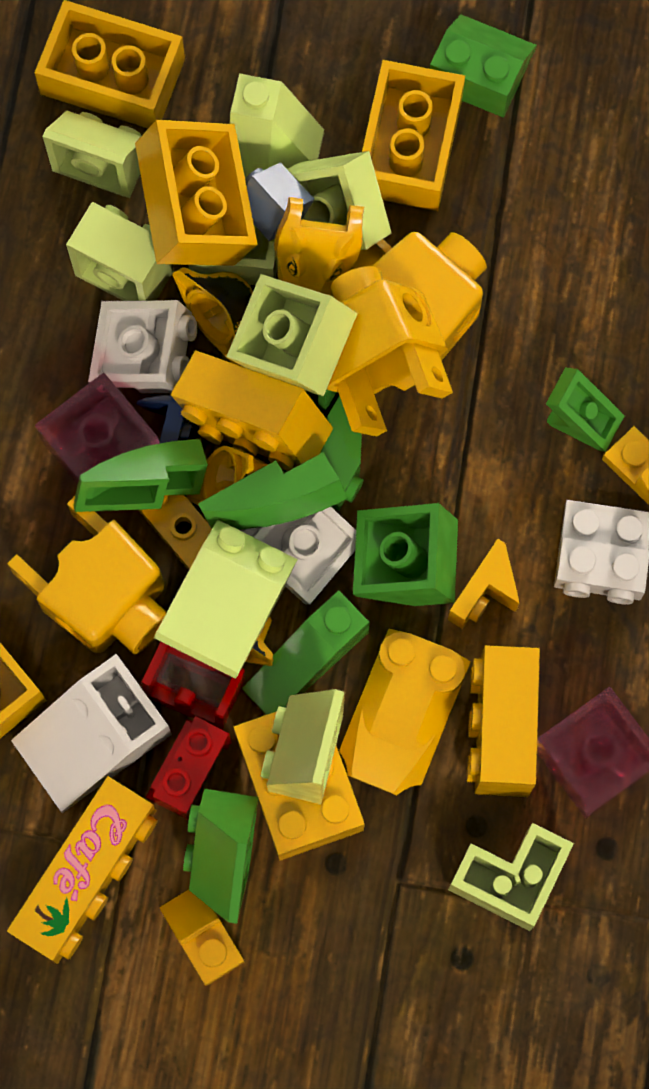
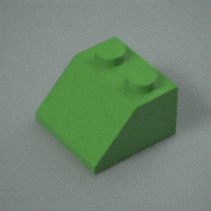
M461 14L446 30L432 59L430 69L464 75L465 83L462 101L504 118L537 45Z
M439 503L357 510L353 595L410 606L455 603L458 519Z
M204 789L200 806H191L188 832L195 833L194 845L187 844L183 871L191 872L189 891L227 922L237 924L249 876L259 797Z

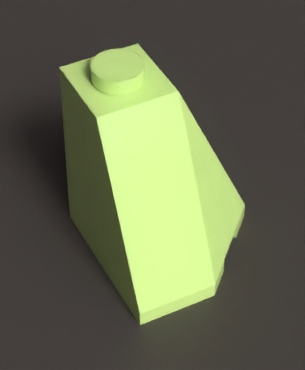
M239 73L230 112V124H235L245 178L257 168L265 170L280 162L288 169L300 162L317 160L320 154L324 129L282 81Z

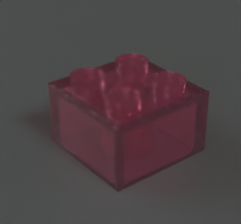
M104 372L35 424L40 440L77 485L80 475L99 463L125 452L159 444L158 436Z
M610 686L537 738V754L585 819L592 816L649 774V738Z

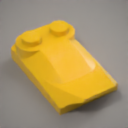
M388 629L339 749V753L342 755L347 767V776L396 796L410 787L422 786L471 661L451 649L411 633Z

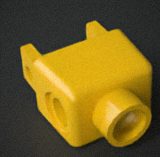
M411 232L372 265V267L380 269L384 280L418 289L424 294L448 348L440 356L442 361L479 316L483 290L475 280L487 268L483 256L467 239L457 233L451 232L436 247L422 234Z
M372 266L349 270L332 282L331 291L334 298L358 313L327 387V390L339 393L352 432L377 437L387 431L374 395L387 387L396 386L406 391L415 385L418 393L441 399L453 393L440 358L448 348L427 300L421 291L384 280L380 269Z
M74 496L67 503L71 515L92 533L94 537L86 541L72 540L57 555L59 567L53 580L48 584L17 554L7 564L12 573L37 596V601L43 612L94 653H102L118 639L133 654H137L155 640L154 636L167 613L155 601L164 590L160 568L116 520L107 523L95 511L75 512L73 507Z

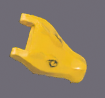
M289 197L286 211L275 234L274 250L278 263V280L333 297L331 291L332 282L341 274L349 271L358 259L363 244L364 207L350 205L346 225L301 219L303 199Z

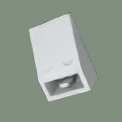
M115 654L76 682L11 741L63 813L100 787L107 776L114 777L170 737L172 733L158 710L119 656Z

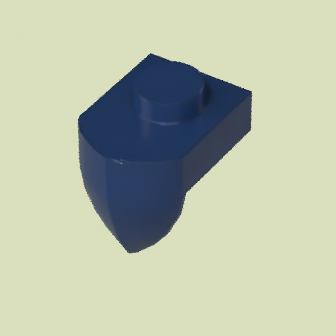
M170 394L146 397L137 401L136 404L138 406L166 416L160 443L192 440L194 424L189 423V420L181 415L182 408Z

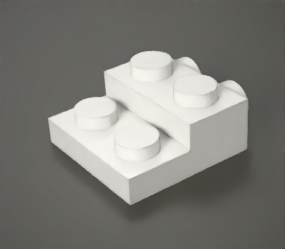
M178 300L102 301L88 382L96 388H135L140 393H172L190 361L186 356L188 341H194L197 335V322L192 312Z
M566 500L554 587L564 589L563 593L565 595L578 598H586L590 596V593L607 595L608 601L617 604H633L634 600L640 601L645 593L649 564V512Z
M332 507L295 521L268 527L240 529V531L298 559L285 587L304 604L309 605L353 554L356 546V530Z

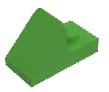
M565 367L546 402V405L552 410L547 419V423L550 426L606 452L625 416L578 369Z

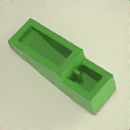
M181 440L149 445L122 453L99 463L80 475L73 504L74 511L161 509L164 496L200 494L208 466L201 440Z
M324 452L286 473H283L278 462L275 460L203 500L198 505L211 529L217 520H220L240 530L268 527L295 521L321 512L348 498L338 475Z

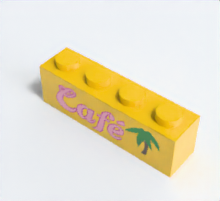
M107 776L7 932L57 964L62 957L69 960L83 939V936L78 933L87 918L95 920L105 906L108 897L103 893L112 879L119 882L129 869L133 858L128 854L137 840L144 843L154 830L158 821L153 817L157 811L154 805Z

